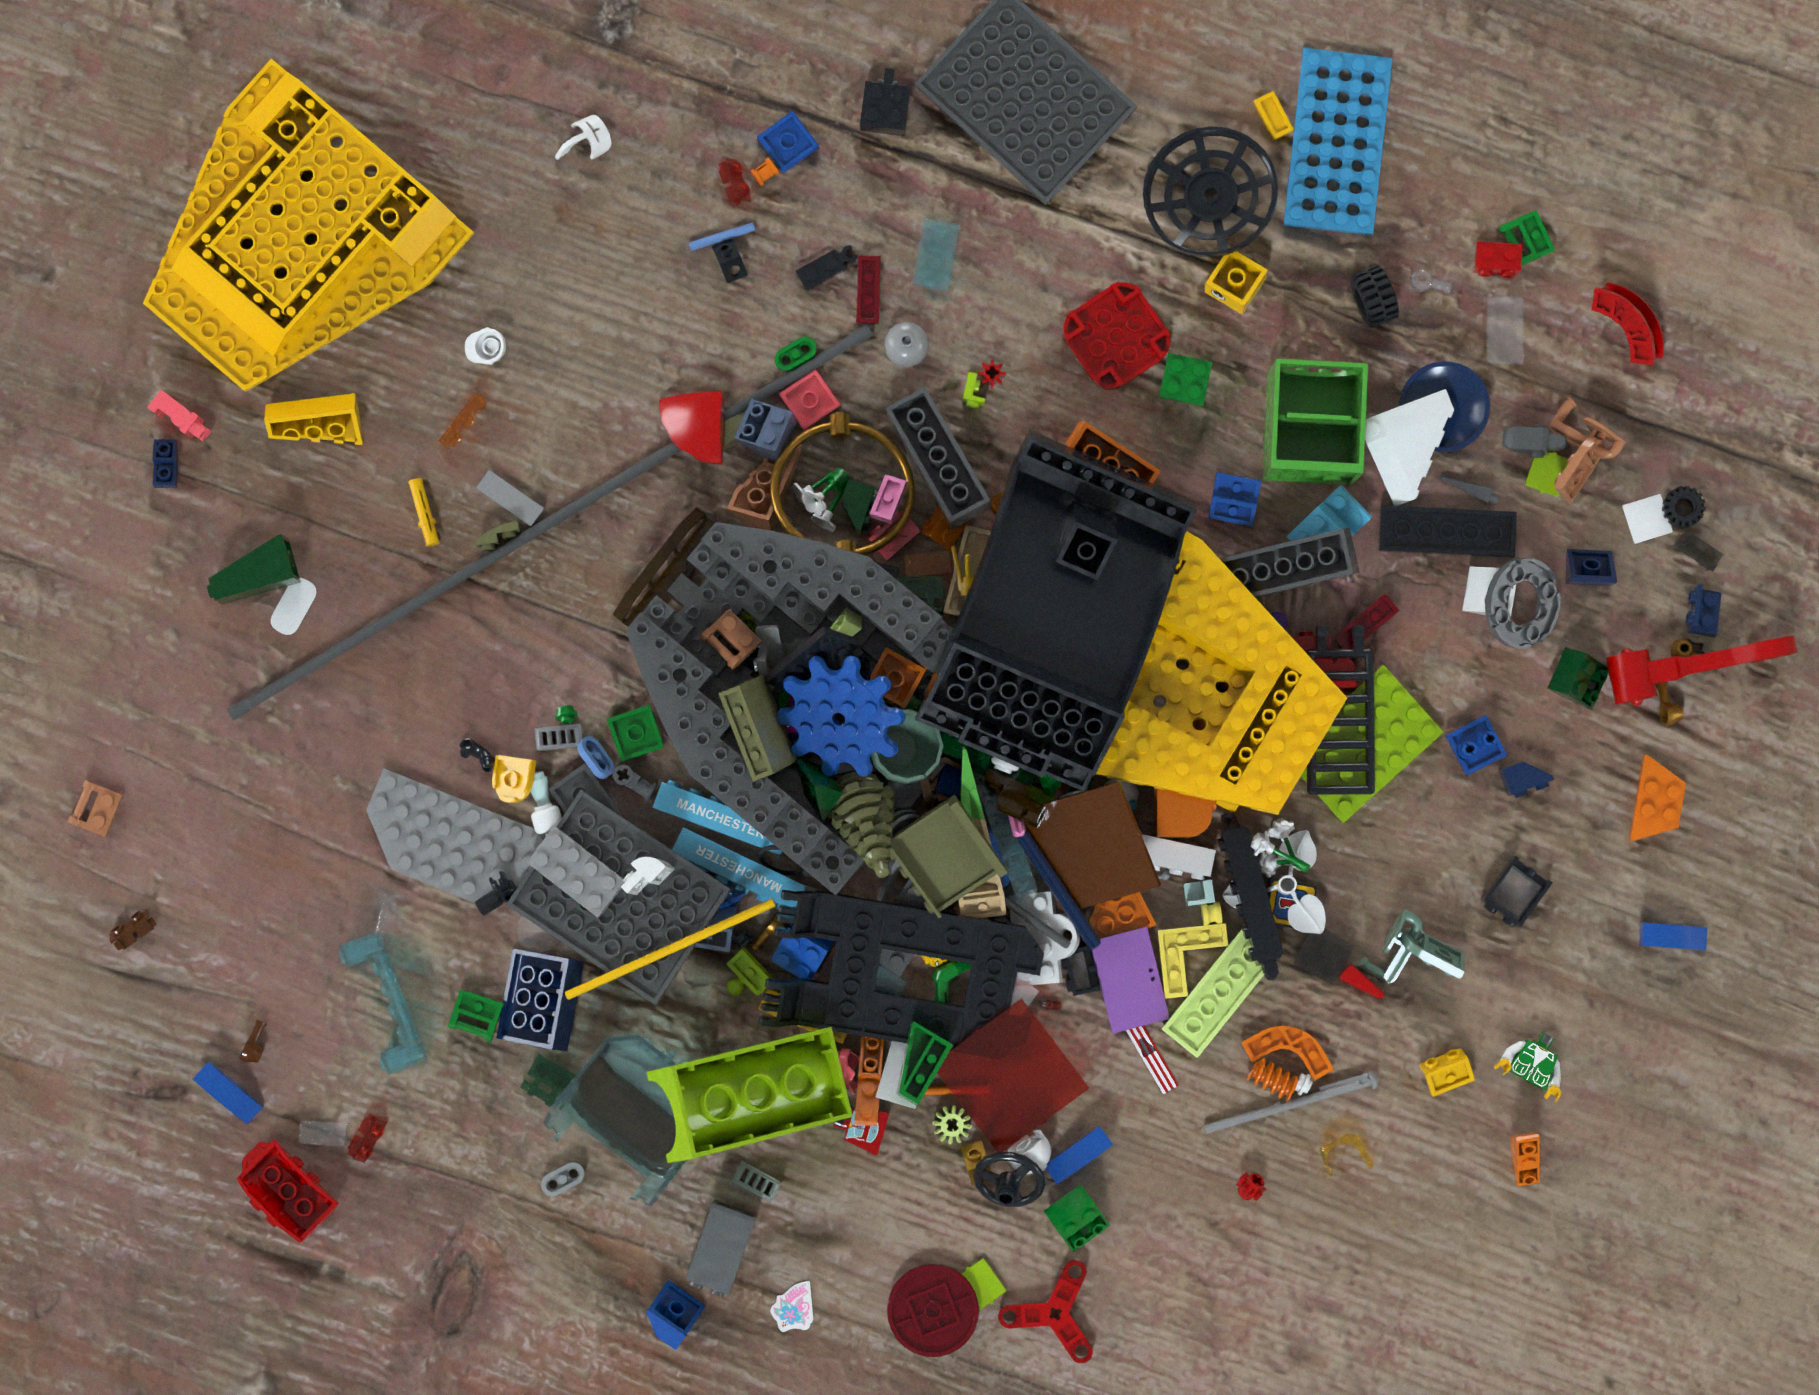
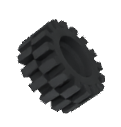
M1680 486L1668 493L1662 503L1664 504L1662 511L1665 513L1663 516L1669 520L1668 523L1670 525L1674 524L1676 528H1687L1698 523L1704 516L1703 512L1706 511V507H1704L1706 502L1705 499L1702 500L1701 496L1703 495L1701 492L1697 493V489H1691L1690 486ZM1679 499H1687L1692 504V511L1689 515L1683 516L1676 511L1675 506Z

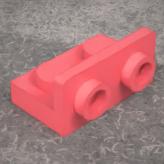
M903 510L896 512L892 524L886 523L883 527L878 525L870 532L872 537L869 538V542L873 543L885 536L894 527ZM909 518L899 535L888 545L878 550V552L888 561L914 539L921 530Z

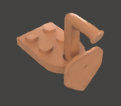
M1567 397L1568 400L1561 406L1551 421L1549 429L1553 434L1563 435L1567 442L1579 448L1575 454L1573 453L1569 457L1567 467L1563 473L1558 474L1554 485L1562 500L1571 505L1600 458L1608 459L1617 456L1626 442L1607 427L1589 417H1585L1583 420L1591 431L1589 437L1563 424L1570 411L1577 407L1576 403L1570 397ZM1604 440L1613 444L1610 449L1604 447Z

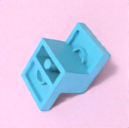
M1340 485L1286 537L1293 541L1342 528H1350L1351 535L1353 536L1372 516Z

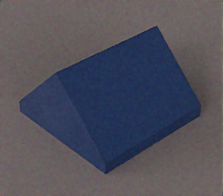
M1567 549L1565 584L1612 586L1617 583L1612 551Z

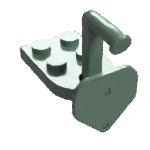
M1405 909L1395 919L1384 940L1383 952L1386 954L1394 943L1400 945L1386 970L1370 963L1367 957L1360 960L1357 967L1386 983H1392L1399 976L1411 954H1414L1421 958L1426 965L1436 966L1442 969L1446 975L1450 977L1455 976L1460 979L1465 972V953L1422 932L1423 926L1420 917ZM1405 921L1413 924L1412 928H1406L1404 932L1401 930Z

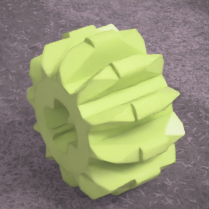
M952 1105V1113H949L945 1106L943 1107L945 1116L939 1112L936 1113V1116L942 1120L933 1121V1125L941 1126V1128L934 1130V1133L939 1134L943 1131L940 1141H944L946 1136H949L948 1144L953 1143V1137L955 1136L957 1142L961 1143L960 1133L964 1137L969 1136L963 1128L971 1129L972 1125L964 1124L963 1122L969 1120L970 1116L967 1115L961 1118L960 1116L965 1111L963 1108L956 1114L955 1105ZM952 1118L957 1120L956 1125L958 1128L956 1130L952 1128V1131L947 1129L948 1124L946 1122L948 1119L952 1121Z

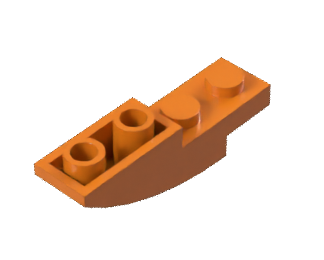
M861 1037L855 1125L877 1126L879 1098H876L882 1073L883 1039Z

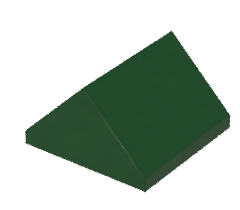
M799 758L796 761L803 793L820 819L824 820L843 795V792L832 776L823 774L821 765Z

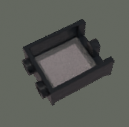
M1512 856L1481 901L1485 903L1483 907L1490 913L1495 914L1497 912L1503 916L1502 921L1511 928L1514 926L1521 927L1553 882L1539 876L1536 870L1524 865L1517 856Z

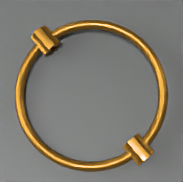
M835 412L830 414L829 423L820 424L805 430L783 449L774 465L771 476V501L775 514L785 531L789 535L808 539L791 524L780 500V477L789 456L803 442L825 432H830V438L835 440L850 438V431L875 439L884 445L898 461L905 481H907L906 499L900 518L894 527L879 540L856 548L855 542L851 540H841L835 544L838 548L865 556L888 545L907 524L915 500L914 477L906 457L892 440L871 427L849 422V414Z

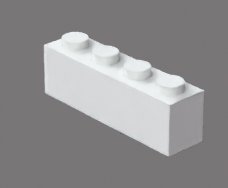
M1142 834L1156 871H1160V867L1169 869V873L1182 876L1183 872L1190 873L1191 878L1204 881L1205 877H1211L1216 850Z

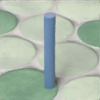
M753 222L689 242L691 251L753 232L755 228Z

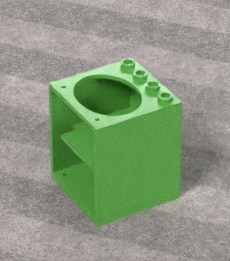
M1276 359L1267 373L1262 480L1353 485L1363 474L1368 363ZM1287 367H1330V368H1339V369H1346V370H1341L1340 372H1331L1330 369H1318V372H1309V369H1308V368H1295V370L1286 369V368H1287Z

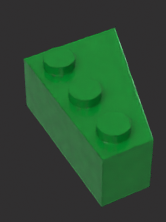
M911 1022L896 1094L914 1105H919L953 1044L916 1022Z

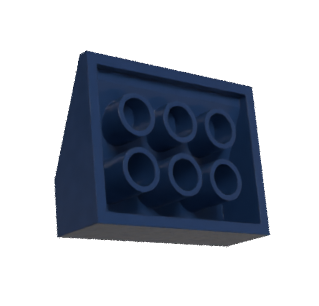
M513 949L503 999L504 1007L500 1015L496 1038L551 1050L568 1051L577 997L568 1000L565 991L580 985L584 961Z

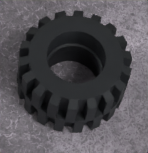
M1377 265L1352 275L1351 288L1356 305L1363 320L1370 328L1398 318L1399 307L1394 289L1387 274L1380 266Z

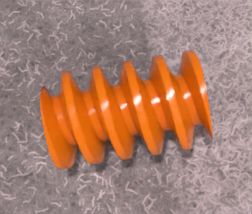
M1264 1057L1256 1061L1246 1081L1248 1082L1251 1078H1255L1254 1086L1262 1082L1263 1091L1270 1086V1094L1273 1095L1276 1091H1279L1278 1099L1286 1095L1287 1103L1297 1086L1298 1076L1295 1075L1290 1079V1072L1286 1071L1282 1074V1067L1280 1066L1273 1070V1062L1265 1066L1266 1058Z

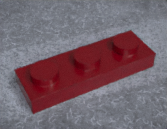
M858 255L856 324H879L881 256Z
M1384 594L1332 638L1342 649H1353L1352 626H1364V641L1400 610Z

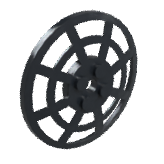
M1208 126L1184 132L1169 141L1153 158L1147 170L1143 186L1144 208L1154 231L1174 249L1197 257L1224 256L1249 245L1268 226L1274 214L1278 198L1277 175L1266 151L1248 135L1225 127ZM1222 136L1237 140L1239 143L1233 154L1222 150H1206L1203 137ZM1194 140L1197 153L1182 160L1175 168L1164 162V159L1177 147ZM1247 146L1261 158L1267 168L1268 175L1256 179L1251 168L1241 159ZM1216 157L1229 161L1224 170L1210 168L1208 158ZM1199 160L1201 170L1191 178L1181 173L1188 165ZM1237 165L1247 175L1248 182L1236 184L1231 174ZM1160 169L1169 176L1165 187V202L1151 203V186L1157 170ZM1175 181H1178L1185 186L1184 198L1171 200L1173 185ZM1271 183V203L1266 217L1262 218L1253 214L1258 203V188ZM1210 190L1218 193L1217 197L1213 200L1205 198L1206 193ZM1252 190L1249 209L1245 210L1238 206L1239 194ZM1187 207L1193 215L1186 226L1178 219L1174 209ZM1167 211L1172 222L1182 231L1174 241L1160 228L1153 212ZM1231 213L1242 218L1235 226L1224 231L1222 220ZM1200 221L1213 222L1215 233H1200L1194 230ZM1247 222L1259 226L1245 241L1228 248L1226 237L1238 232ZM1189 236L1201 240H1217L1219 251H1196L1182 245Z

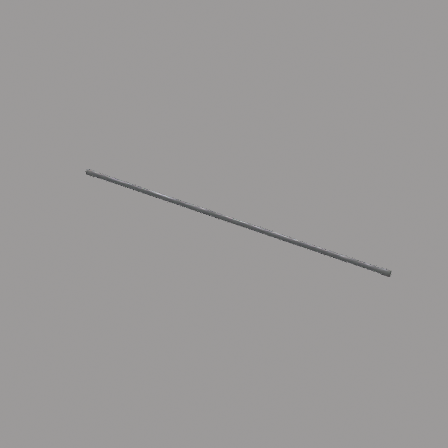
M865 324L850 333L848 337L724 411V421L745 412L751 399L762 402L851 347L857 346L872 337L873 334L870 328ZM673 442L250 697L229 707L227 711L230 717L236 720L268 698L679 452L680 449Z

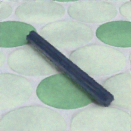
M1025 831V835L1017 837V841L1090 950L1097 948L1101 944L1100 939L1029 832Z

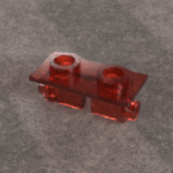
M726 158V161L718 164L720 167L718 171L723 184L731 182V185L725 188L729 203H732L733 206H738L741 204V201L751 202L749 196L750 188L743 179L741 164L737 159Z
M369 1113L368 1117L365 1116L358 1129L364 1135L360 1137L355 1134L347 1148V1154L352 1159L365 1163L371 1156L377 1140L383 1135L387 1122L377 1119L371 1113Z

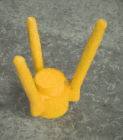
M952 546V556L958 579V591H961V596H967L974 577H971L970 556L969 554L965 555L966 577L962 579L956 547Z

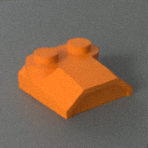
M886 647L878 659L869 681L879 676L887 677L891 682V688L884 694L883 701L897 708L905 709L926 669Z

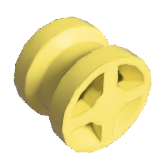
M1219 901L1210 905L1207 903L1201 904L1203 925H1209L1211 922L1222 923Z

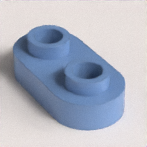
M591 736L583 738L577 745L580 756L596 777L600 779L608 778L615 769L613 761L597 739Z

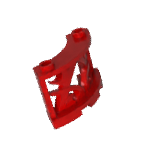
M1607 282L1603 288H1594L1591 311L1608 316L1623 328L1630 347V362L1653 366L1656 359L1663 358V333L1660 323L1650 306L1633 291L1615 283Z

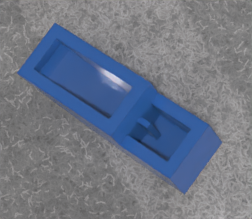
M1640 923L1639 946L1706 950V927Z
M207 1062L193 1078L207 1093L246 1124H249L263 1108L249 1093L212 1062Z
M1097 1126L1047 1163L1046 1170L1056 1184H1058L1095 1159L1113 1144L1101 1127Z

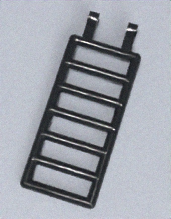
M1316 626V649H1308L1306 651L1307 655L1314 662L1315 658H1365V671L1324 672L1331 681L1365 680V694H1344L1347 697L1345 703H1365V717H1336L1331 725L1365 726V740H1322L1318 749H1366V762L1316 763L1315 752L1307 765V792L1310 795L1373 794L1375 792L1374 652L1372 649H1363L1364 626H1352L1353 649H1327V626ZM1316 772H1366V785L1316 786Z

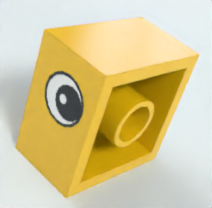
M1237 251L1224 255L1205 283L1204 292L1243 315L1265 282L1268 270Z

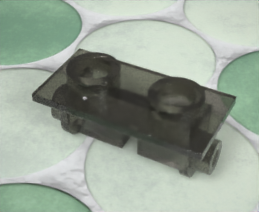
M1687 530L1684 531L1673 545L1678 548V552L1681 551L1691 559L1693 558L1697 563L1705 567L1707 571L1711 570L1713 572L1718 565L1717 563L1724 556V554Z

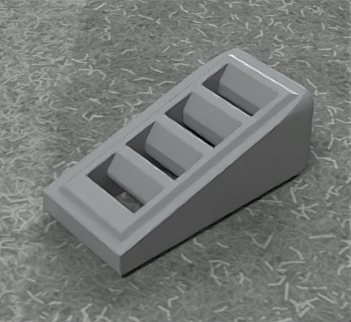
M581 724L534 728L538 752L576 748L583 739ZM570 730L575 731V743H571ZM561 731H565V744H562ZM552 732H556L557 744L554 745ZM542 733H547L548 745H544Z
M741 1161L732 1179V1182L771 1203L783 1182L744 1161ZM745 1168H747L749 1172L743 1182L740 1178ZM753 1173H756L758 1175L753 1185L751 1186L748 1184V1182L751 1179ZM761 1177H763L765 1181L759 1190L756 1187ZM771 1181L774 1184L770 1192L766 1194L764 1191Z

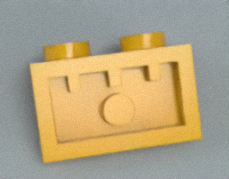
M1462 1048L1452 1049L1436 1058H1429L1419 1065L1433 1097L1475 1081L1469 1059Z

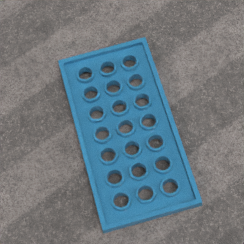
M1303 48L1283 225L1373 235L1393 58ZM1319 68L1327 69L1329 77L1326 79L1319 78L1317 70ZM1346 70L1351 74V79L1349 81H1342L1339 78V73ZM1364 73L1371 74L1373 82L1365 84L1361 79V75ZM1323 90L1327 97L1325 100L1319 101L1315 98L1314 92ZM1340 92L1346 93L1349 101L1347 103H1340L1337 100V94ZM1361 95L1369 96L1371 104L1368 106L1361 105L1359 97ZM1314 112H1321L1324 115V121L1320 123L1313 121L1312 114ZM1342 114L1346 118V123L1344 125H1337L1334 117ZM1359 117H1365L1369 125L1361 128L1357 125L1356 120ZM1311 134H1319L1322 142L1318 145L1312 144L1309 140ZM1340 136L1344 140V145L1342 147H1335L1332 144V138ZM1356 139H1363L1366 142V148L1363 150L1356 149L1354 141ZM1311 155L1316 156L1319 159V165L1315 167L1310 166L1307 163V158ZM1330 159H1339L1342 164L1339 169L1331 168L1329 165ZM1354 161H1360L1363 163L1364 169L1356 172L1352 169L1351 164ZM1306 178H1314L1317 186L1313 189L1307 188L1304 183ZM1330 180L1337 181L1339 189L1337 191H1330L1327 188V182ZM1351 183H1358L1361 186V192L1353 194L1349 190V185ZM1306 199L1313 201L1314 209L1310 211L1305 210L1302 207V202ZM1333 202L1337 207L1336 212H1326L1324 209L1325 203ZM1356 205L1359 213L1356 216L1349 215L1347 213V206Z

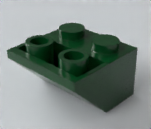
M848 479L842 498V507L857 535L862 536L863 531H868L871 521L868 513L872 509L877 494H875V487Z
M1565 647L1548 685V689L1560 697L1592 710L1607 679L1608 667L1587 653Z

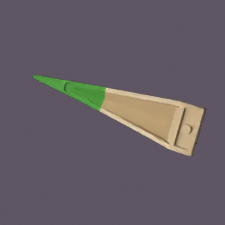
M963 746L961 804L991 844L967 749ZM998 874L958 899L960 915L977 918L1006 915L1004 891Z

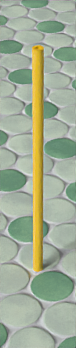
M773 898L565 991V995L568 1000L774 908L776 903Z

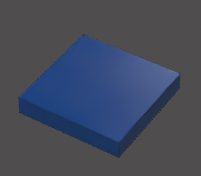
M793 111L757 136L758 141L783 174L819 149L817 142Z

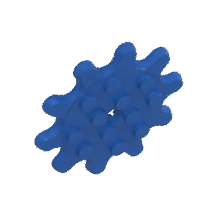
M813 656L809 660V669L811 671V678L809 680L803 681L795 676H788L783 682L784 689L792 695L795 703L792 707L779 709L777 720L780 724L793 726L799 733V737L791 745L792 753L795 756H803L808 752L818 754L822 759V772L826 776L835 775L842 762L851 764L858 775L868 776L873 770L870 762L872 753L877 752L886 757H893L898 753V745L888 737L887 729L892 725H901L905 721V713L899 708L888 707L883 701L884 694L891 688L890 680L885 676H879L872 681L863 679L860 675L861 663L855 656L846 657L842 668L839 670L830 669L822 657ZM835 713L843 714L845 722H839L834 717Z

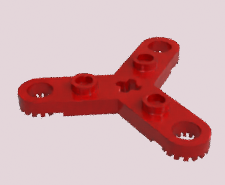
M1079 1260L1067 1262L1048 1302L1003 1306L998 1313L1000 1324L1009 1329L1050 1326L1075 1362H1088L1093 1355L1092 1346L1069 1314L1086 1277L1087 1270L1085 1265ZM1072 1265H1078L1082 1270L1078 1278H1072L1068 1273ZM1051 1308L1061 1309L1059 1319L1049 1317ZM1008 1310H1012L1016 1314V1320L1013 1323H1006L1003 1320V1314ZM1079 1345H1084L1088 1349V1354L1084 1358H1079L1075 1355V1348Z

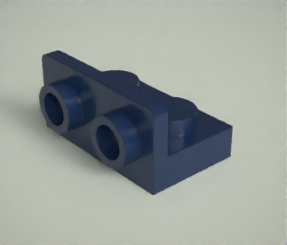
M1697 584L1694 590H1690L1688 603L1691 604V609L1687 612L1685 621L1689 625L1688 633L1715 638L1718 629L1722 593L1702 589V584Z

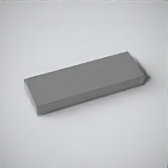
M490 470L487 471L476 487L480 492L530 527L535 524L545 510Z

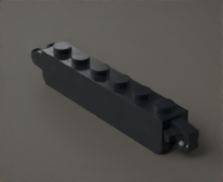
M1230 812L1220 816L1222 832L1220 838L1217 839L1220 852H1225L1226 860L1223 861L1226 873L1231 874L1233 882H1230V889L1232 895H1237L1239 904H1236L1238 917H1243L1245 926H1242V932L1245 940L1249 939L1251 948H1248L1251 962L1255 961L1256 966L1261 965L1265 979L1273 981L1279 974L1277 961L1284 953L1259 862L1257 856L1254 855L1255 850L1251 847L1252 837L1250 830L1244 826L1241 827L1235 813Z

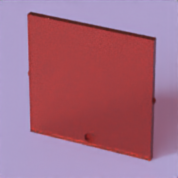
M1022 998L982 1028L974 1030L971 1036L950 1050L937 1072L997 1152L1005 1151L1037 1126L1046 1123L1048 1118L1089 1089V1086Z

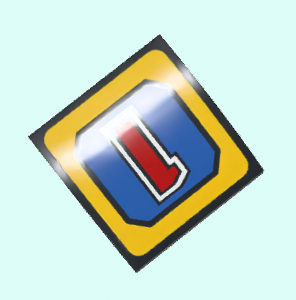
M1269 878L1268 887L1277 885L1279 879ZM1297 883L1295 893L1298 900L1300 901L1306 894L1316 897L1317 886ZM1278 889L1267 892L1276 926L1293 928L1287 918L1289 908L1296 904L1292 895L1281 894Z

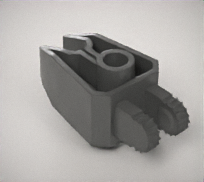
M1534 424L1533 427L1516 426L1503 431L1502 444L1504 447L1517 453L1530 454V457L1544 458V455H1549V450L1561 451L1567 448L1568 445L1563 435L1551 434L1546 425Z

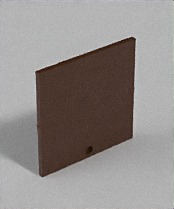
M1120 781L1041 804L1046 806V813L1038 828L1027 825V817L1023 819L1027 832H1029L1079 909L1161 885L1142 838V832L1138 828ZM1055 898L1060 913H1065V911Z

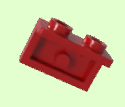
M1477 241L1473 273H1478V276L1491 277L1492 274L1501 275L1502 278H1514L1521 271L1522 244Z

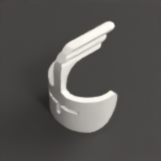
M590 115L572 123L571 127L573 129L578 126L583 130V133L567 140L560 147L555 158L559 160L561 156L569 152L573 145L583 139H588L590 142L591 160L608 151L611 147V137L603 121L596 115ZM599 129L598 131L595 132V135H594V133L592 132V130Z

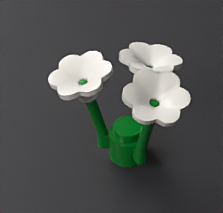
M837 468L833 473L829 472L815 484L808 485L803 489L797 483H794L792 490L806 510L810 513H815L812 515L811 520L817 523L819 527L834 532L836 525L830 522L833 516L832 512L845 492L846 484L850 477L844 470ZM827 482V487L822 492L814 493L813 490ZM830 490L838 491L829 509L826 510L827 505L823 501L825 495Z

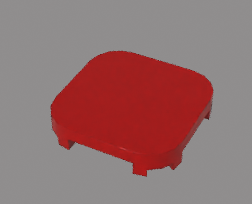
M1118 281L1111 284L1110 287L1077 309L1072 310L1067 315L1063 325V337L1066 344L1090 379L1098 387L1105 390H1116L1123 387L1159 363L1167 355L1170 348L1171 335L1168 328H1165L1141 293L1142 290L1137 285L1128 282Z

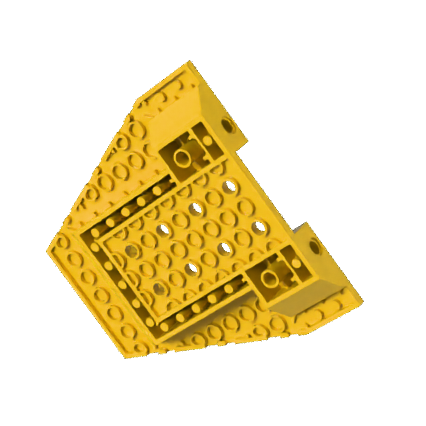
M270 59L226 109L223 116L224 119L221 126L218 127L215 140L211 149L209 148L195 181L194 189L188 197V203L178 220L167 246L166 254L160 262V268L151 283L143 304L242 390L247 392L431 284L475 233L461 222L437 197L303 82L285 71L273 59ZM334 137H341L343 139V144L339 148L331 146V141ZM368 166H375L377 168L375 176L367 177L365 175V170ZM307 170L312 171L313 178L308 182L302 181V173ZM338 200L347 201L345 210H336L335 204ZM276 204L283 206V212L278 216L273 215L271 212L272 207ZM311 233L316 234V243L313 245L306 244V236ZM246 238H251L253 246L248 250L243 249L241 246L242 241ZM280 267L287 269V275L283 279H278L275 276L276 270Z
M1186 531L1159 623L1124 710L1125 718L1096 774L1107 776L1110 779L1153 786L1161 790L1167 789L1184 795L1212 801H1222L1230 805H1241L1250 807L1253 810L1278 815L1346 702L1347 697L1204 541ZM1178 660H1185L1188 662L1189 667L1185 670H1180L1177 668L1176 662ZM1219 682H1224L1227 684L1228 690L1224 693L1218 692L1215 685ZM1156 697H1162L1166 701V705L1161 708L1156 707L1153 704V700ZM1195 720H1202L1206 727L1203 730H1196L1193 727V722Z

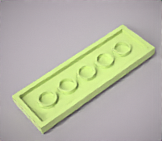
M1242 929L1162 1027L1165 1033L1196 1058L1200 1056L1264 976L1261 965L1256 966L1255 961L1251 962L1248 953V948H1251L1249 939L1245 940Z

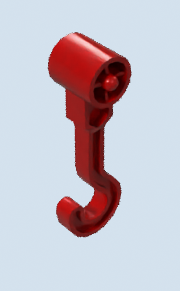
M1787 636L1690 657L1674 656L1653 661L1650 660L1648 649L1632 651L1629 648H1625L1620 654L1607 657L1606 662L1615 705L1631 702L1632 705L1639 706L1644 699L1658 696L1656 684L1679 680L1690 674L1798 653L1795 636Z

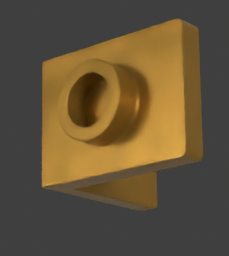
M982 1140L960 1147L972 1186H975L973 1178L975 1167L978 1162L987 1156ZM990 1165L985 1169L991 1171Z

